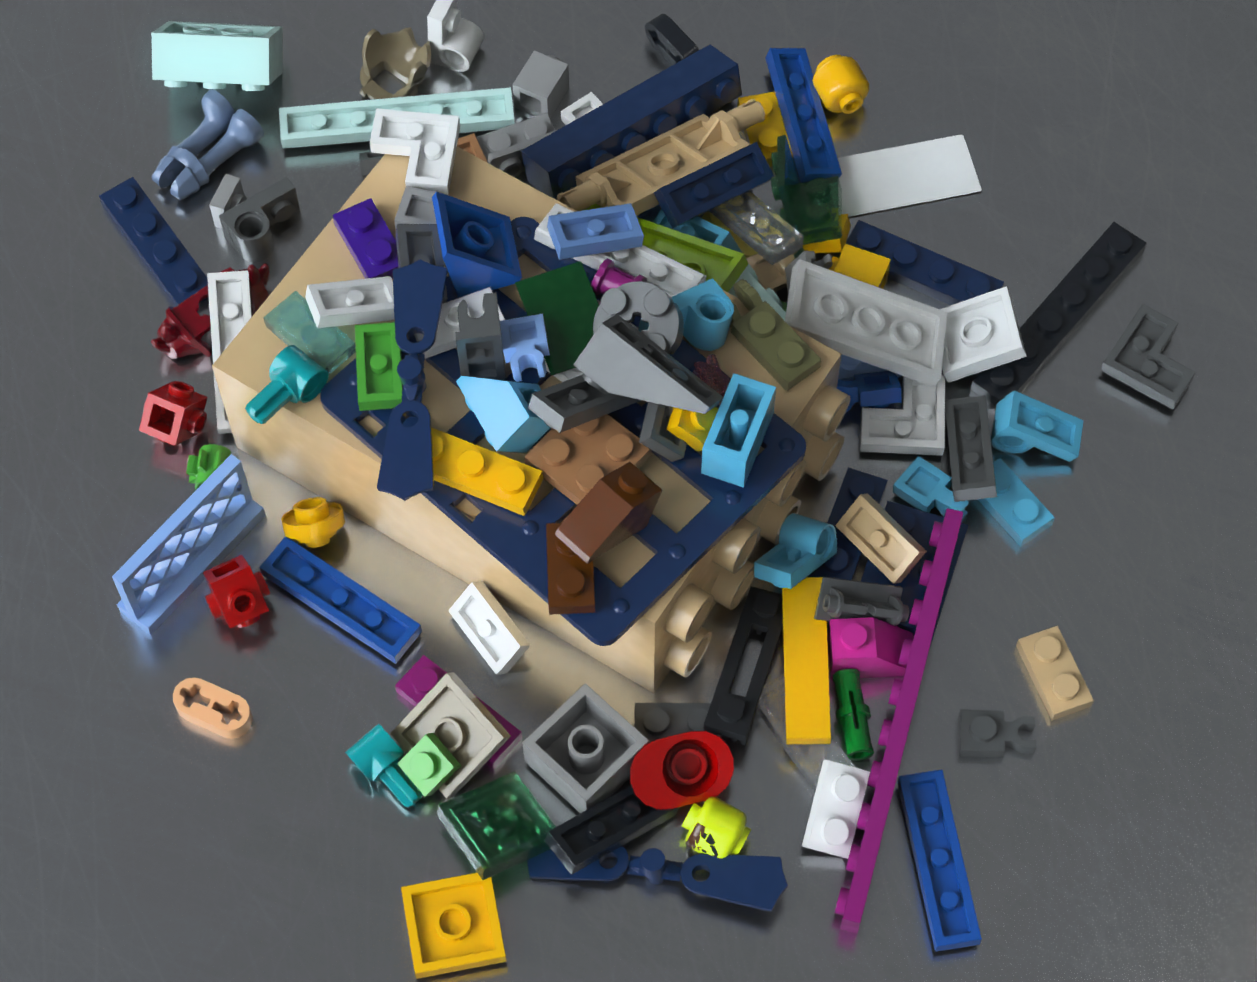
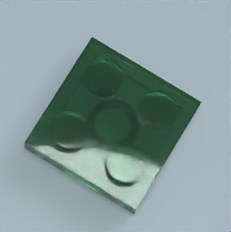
M515 771L438 805L437 810L438 818L482 880L551 849L545 842L548 831L556 826Z

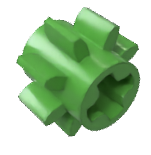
M208 444L200 448L199 456L189 455L186 474L190 475L189 483H195V489L197 490L231 455V451L221 445Z

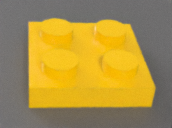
M490 870L401 887L416 979L507 962Z

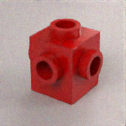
M173 381L148 393L144 403L139 431L153 436L162 442L176 446L198 435L204 428L207 420V413L204 412L208 397L194 392V387L179 381Z
M239 555L203 572L211 590L210 594L204 596L215 619L223 617L230 629L235 626L239 628L250 626L261 618V614L269 611L264 599L265 596L270 595L266 581L260 571L253 574L250 565L243 555Z

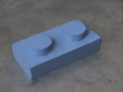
M631 203L548 217L547 228L559 260L642 247L644 234Z

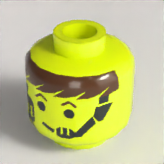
M717 797L708 798L702 807L693 803L681 825L689 830L685 838L686 846L698 854H709L721 859L728 855H738L751 831L750 828L745 826L747 823L746 814Z

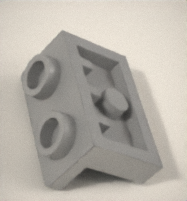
M544 113L476 138L489 164L516 177L525 171L521 150L557 130H555L548 114Z

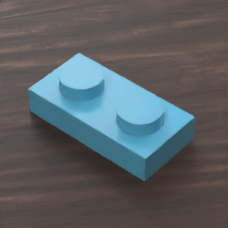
M999 458L993 462L997 497L977 500L1013 540L1022 547L1053 525L1055 517L1008 465Z

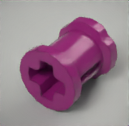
M607 258L595 274L591 287L594 294L598 296L611 288H618L625 283L635 281L647 282V278L642 275L635 277L615 267L614 261Z

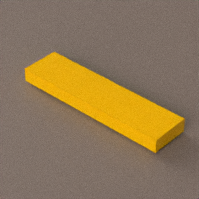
M806 577L792 589L782 588L786 744L831 743L827 621L814 619L823 577Z

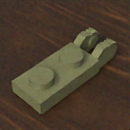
M741 279L734 284L733 290L737 298L743 302L749 312L741 316L737 306L733 303L734 313L730 324L731 333L785 391H788L821 367V358L766 301L762 302L758 292L753 286H750V283Z

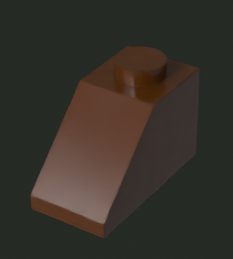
M629 461L601 478L560 524L555 535L588 564L647 526L662 489Z

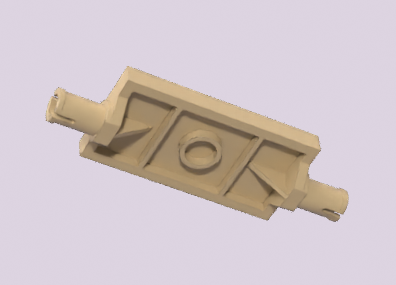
M750 99L748 102L728 112L721 110L710 118L705 114L697 116L575 176L577 186L564 193H559L557 201L576 211H582L594 204L603 208L631 203L636 216H639L641 213L659 205L654 195V192L659 188L751 145L740 137L739 132L765 120L764 108L760 102Z

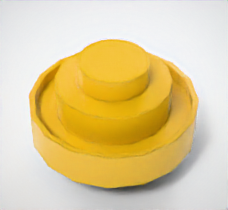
M321 497L308 498L294 504L293 509L285 513L281 518L285 536L290 539H296L297 542L305 543L306 547L317 548L328 544L330 538L345 524L342 506L335 502H327L325 498Z

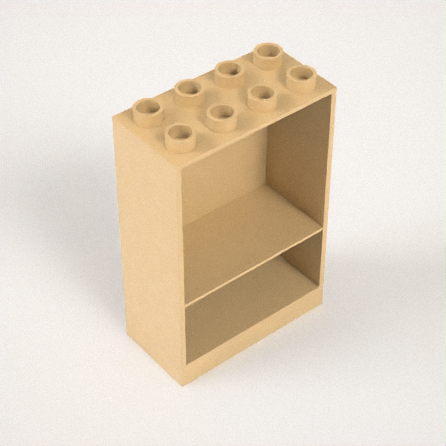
M459 147L456 148L448 196L509 216L510 221L518 217H530L540 224L556 203L577 212ZM385 154L338 212L371 198L396 240L394 220L406 188L405 180L410 156ZM332 218L212 365L236 447L321 498H325L328 502L340 504L345 512L470 585L471 582L483 581L499 603L650 692H656L670 670L685 678L688 677L699 664L710 643L712 632L703 628L702 625L716 602L730 610L737 607L754 579V564L747 559L761 537L775 545L779 543V534L783 522L790 514H798L801 500L792 496L803 475L806 473L821 481L832 468L842 449L844 436L835 431L841 423L850 403V395L837 389L842 354L791 327L821 358V367L791 389L785 391L731 333V328H729L724 345L713 351L698 349L684 336L682 337L684 341L730 378L735 373L775 386L774 413L804 437L806 453L803 460L621 638L611 645L599 646L591 642L560 614L549 615L548 603L421 493L404 501L392 494L378 491L377 482L382 459L324 410L320 394L307 403L302 401L293 403L289 401L265 424L255 422L246 412V405L271 382L269 377L270 366L275 357L287 346H297L329 373L328 383L356 358L355 325L395 322V320L317 329L305 298L307 285L365 279L335 227ZM525 254L518 258L522 274L521 280L546 272ZM516 284L498 288L525 310ZM723 290L737 306L741 316L749 312L743 302ZM504 357L505 376L507 378L512 373L510 362L506 363ZM424 360L426 389L422 393L421 403L427 407L430 413L431 427L446 433L470 409L466 405L465 396L462 391ZM552 375L540 385V388L543 390L562 382ZM641 400L637 403L642 407L647 401ZM369 414L358 422L374 437L383 428ZM486 437L476 444L524 464V457L531 451V449L526 453L496 451L487 441ZM760 446L757 456L764 450L762 446ZM653 453L639 469L662 489L652 514L676 534L710 502L709 499ZM544 479L529 507L530 511L554 489ZM466 498L455 506L472 522L481 512ZM631 536L594 559L593 562L596 568L621 588L655 554L638 539Z

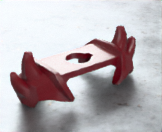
M267 263L262 264L259 269L252 264L247 269L237 270L249 271L252 316L269 296L266 286L270 276V269ZM229 267L221 272H232L235 270ZM208 285L176 307L169 306L165 310L166 318L157 330L158 338L151 341L155 349L164 352L171 359L200 353L208 357L211 356V346L200 340L204 334L211 330L210 315L203 314L200 316L197 312L199 311L200 302L209 297Z

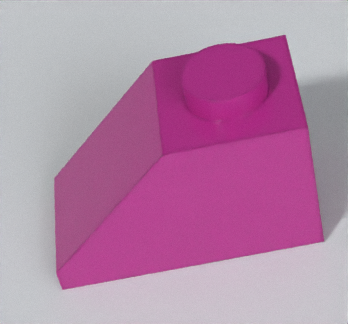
M874 617L830 619L827 635L830 679H833L832 677L835 672L844 669L859 670L860 678L904 677L906 665L898 664L904 639L913 640V633Z

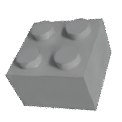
M585 683L526 738L522 744L525 763L579 813H582L611 797L630 779V767L634 757L644 745L649 743V740Z

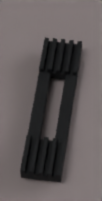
M750 587L704 722L703 731L717 736L721 735L723 740H727V737L731 738V742L734 743L740 740L741 745H746L771 663L783 632L782 594ZM753 630H757L758 635H762V632H764L766 636L746 697L732 694L730 691L749 634Z

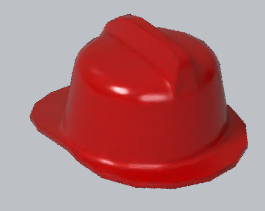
M689 731L659 738L644 745L635 755L630 767V783L635 795L645 805L658 810L674 809L703 802L710 797L720 795L729 785L733 776L734 758L729 746L719 736L707 731Z

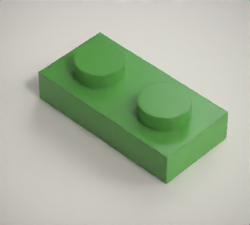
M395 322L355 325L359 410L395 408L402 402L403 384L397 372V366L402 360V353L395 339Z

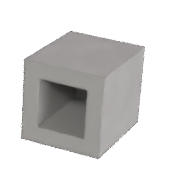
M533 51L512 84L514 107L534 116L547 113L549 118H551L569 89L568 64L555 56H546Z

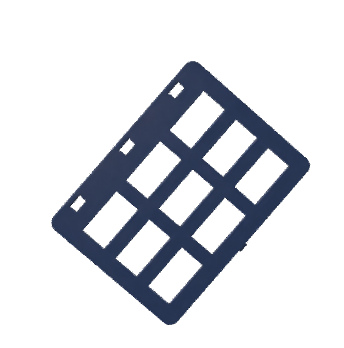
M518 217L511 221L518 258L525 254L546 272L579 262L573 258L559 260L556 250L534 240L535 230L539 226V223L534 219ZM582 263L591 284L597 270ZM448 276L446 280L447 302L458 298L451 278ZM499 289L492 290L493 293L496 292L497 303L505 320L528 316L525 310ZM603 294L595 295L596 299L601 302ZM641 316L635 317L634 321L630 323L639 328ZM415 335L410 337V342H417ZM682 339L678 349L674 354L670 353V356L724 397L731 378ZM456 348L424 359L459 388L456 381L461 377ZM401 350L402 360L405 358V355H410ZM355 358L324 385L320 393L321 403L326 412L382 459L389 417L394 408L359 410ZM526 368L521 372L522 381L519 382L538 384L540 386L551 374L547 372L545 377L539 378L536 368ZM511 373L506 380L515 381L513 374ZM721 400L720 403H719L717 406H715V407H717V408L719 409L722 400ZM636 402L608 415L640 438L648 402L642 407ZM471 410L446 432L475 445L485 437L483 427L475 413ZM774 413L761 444L764 450L756 457L744 488L701 474L702 456L688 444L686 445L684 458L673 462L652 450L655 456L709 499L710 502L677 534L652 514L647 526L633 536L655 555L621 588L594 566L595 613L560 615L594 644L608 646L615 643L803 460L806 453L804 437ZM368 414L383 427L375 437L358 423ZM408 417L403 425L407 427L414 426L418 422V418ZM551 428L530 448L531 450L551 430ZM435 480L432 491L421 493L548 603L546 523H561L577 506L573 501L554 488L531 511L528 509L526 515L522 516ZM465 498L481 511L473 522L455 507Z

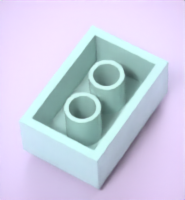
M168 21L151 33L152 80H164V86L186 87L188 82H203V88L224 89L226 88V83L241 84L242 90L262 91L265 90V85H270L283 73V27Z

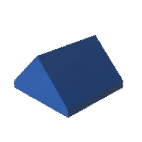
M436 191L432 196L442 256L457 297L460 298L488 287L491 290H495L520 281L522 274L510 217Z

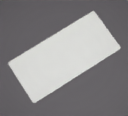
M963 135L840 157L838 162L842 175L837 183H827L836 213L848 214V217L976 193L982 190Z

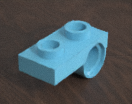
M790 514L782 524L779 544L754 562V577L770 582L779 588L792 589L837 553L835 527L799 514Z

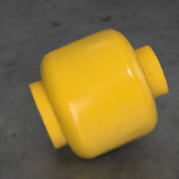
M832 55L821 61L816 68L812 80L822 104L832 113L843 112L849 114L857 111L863 105V100L867 97L870 89L869 82L858 62L852 57Z

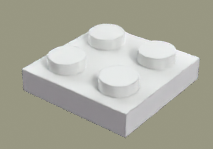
M1007 286L940 309L947 312L942 370L948 383L1027 357L1012 297Z

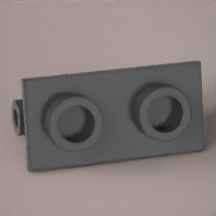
M823 576L814 619L830 621V619L874 617L895 626L900 622L907 621L909 607L901 601L903 587Z

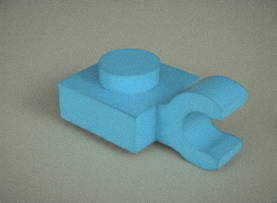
M920 456L916 457L893 484V493L918 510L929 513L935 506L942 516L945 517L946 509L950 508L964 512L962 521L968 515V512L964 509L968 506L969 502H955L953 491L949 490L952 486V477Z

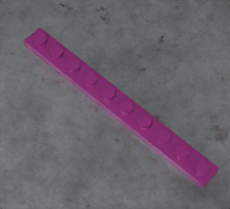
M947 508L944 521H935L929 546L936 547L934 560L925 559L919 580V585L927 586L924 600H914L909 624L917 626L914 639H904L898 663L906 665L903 680L894 678L888 704L896 706L893 721L887 719L883 721L878 745L886 747L883 761L873 760L867 786L875 788L872 804L862 803L856 827L865 830L861 846L852 844L846 866V871L854 872L850 889L841 887L835 909L836 914L843 915L840 929L858 934L964 513L962 511Z

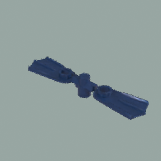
M418 260L410 265L393 270L395 339L398 347L403 352L411 355H405V358L397 366V372L403 384L402 402L392 410L389 417L377 489L380 492L399 497L404 501L417 494L434 489L431 417L427 407L421 403L422 393L426 389L424 373L425 354L422 353L428 351L436 340L448 271L444 267L435 266L423 260ZM416 333L424 335L423 339L419 342L413 343L409 341L410 337ZM408 417L418 418V422L414 426L407 427L403 425Z
M540 825L534 837L524 848L528 862L529 877L532 879L613 881L623 876L627 871V874L647 877L650 883L658 885L663 883L665 879L680 881L681 877L683 885L693 893L769 912L773 911L778 899L788 888L781 857L728 855L721 859L709 854H696L689 857L683 863L666 860L661 850L650 848L645 850L641 857L630 855L629 860L626 849L621 846L571 875L545 842L548 831L555 827ZM607 857H613L617 860L616 865L610 869L601 866L602 861ZM699 870H706L710 873V876L705 881H697L693 876Z

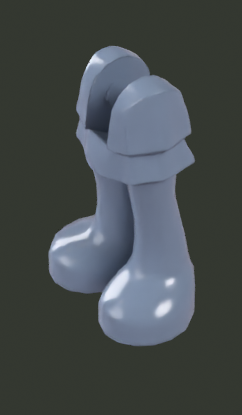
M210 89L201 100L205 115L204 121L188 138L177 146L171 147L167 156L160 160L152 174V180L161 188H165L172 183L170 193L179 200H184L199 191L200 186L209 183V175L220 164L242 148L257 143L264 136L263 128L250 113L243 109H238L235 112L229 101L214 89ZM226 132L225 135L206 154H204L200 159L196 158V156L203 149H205L209 144H211L222 133Z

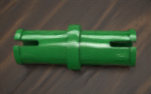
M857 669L837 671L832 677L835 683L839 707L835 715L837 723L842 725L847 751L846 757L853 761L870 758L874 755L867 721L870 719L871 713L869 706L864 704L860 672Z

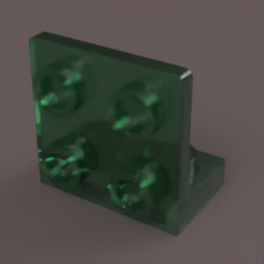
M786 135L778 136L777 151L771 153L773 170L776 175L771 177V187L775 201L781 200L783 208H780V217L784 232L791 231L795 246L842 238V188L839 177L816 178L808 182L799 183Z

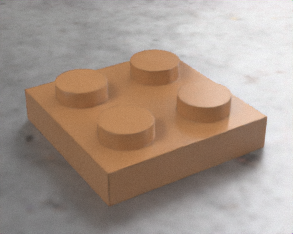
M606 414L561 433L552 428L524 459L526 465L541 470L546 482L578 505L601 478L629 461L640 469L652 456V450L639 443L640 438Z

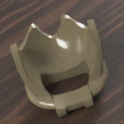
M410 27L383 35L376 29L370 30L365 36L362 47L363 65L360 70V81L363 88L360 89V95L371 100L416 96L431 63L430 41L425 43L423 47H420L416 43ZM387 70L406 85L393 95L380 87L372 79L382 71Z

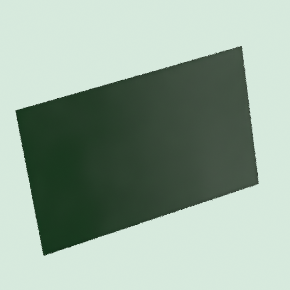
M581 261L515 282L527 315L543 313L550 355L544 356L551 376L576 368L573 364L594 335L593 322L599 304Z

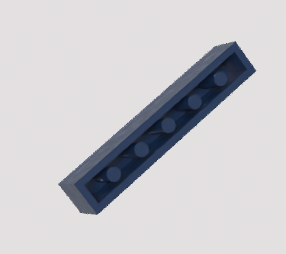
M709 44L521 150L528 182L539 191L557 200L559 193H564L577 186L575 176L702 114L707 116L742 95L738 64Z

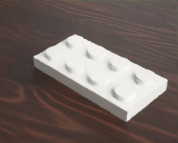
M801 259L792 267L785 322L789 326L842 355L934 387L941 379L947 312Z

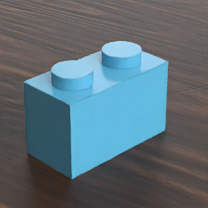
M733 373L702 448L701 474L744 488L774 414L775 386Z

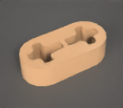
M195 677L186 678L179 682L174 689L173 703L179 715L185 720L230 739L245 735L251 728L253 722L252 712L247 701L241 696ZM197 692H200L202 701L208 704V706L194 702L188 707L185 697H194ZM218 709L228 714H232L235 709H238L241 719L239 721L232 719L229 724H226L223 715L218 712Z

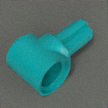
M287 346L275 357L270 366L269 377L271 382L246 405V412L255 422L265 424L289 401L293 403H298L299 401L307 403L316 398L321 393L324 385L327 384L329 373L297 346Z
M379 723L345 752L370 782L381 780L404 807L409 808L423 797V794L397 765L404 757V751Z

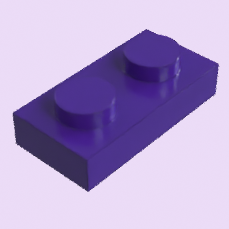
M371 198L333 214L334 225L365 279L391 276L393 279V270L398 268L396 240Z

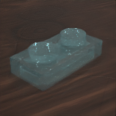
M294 291L263 317L265 326L287 346H297L327 370L329 375L356 352L355 342L337 326L317 329L307 300L297 291Z

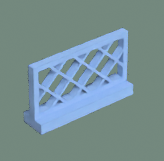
M231 454L112 576L121 596V600L117 604L120 612L150 635L205 579L203 572L219 565L266 516L264 508L252 499L242 463L234 455Z

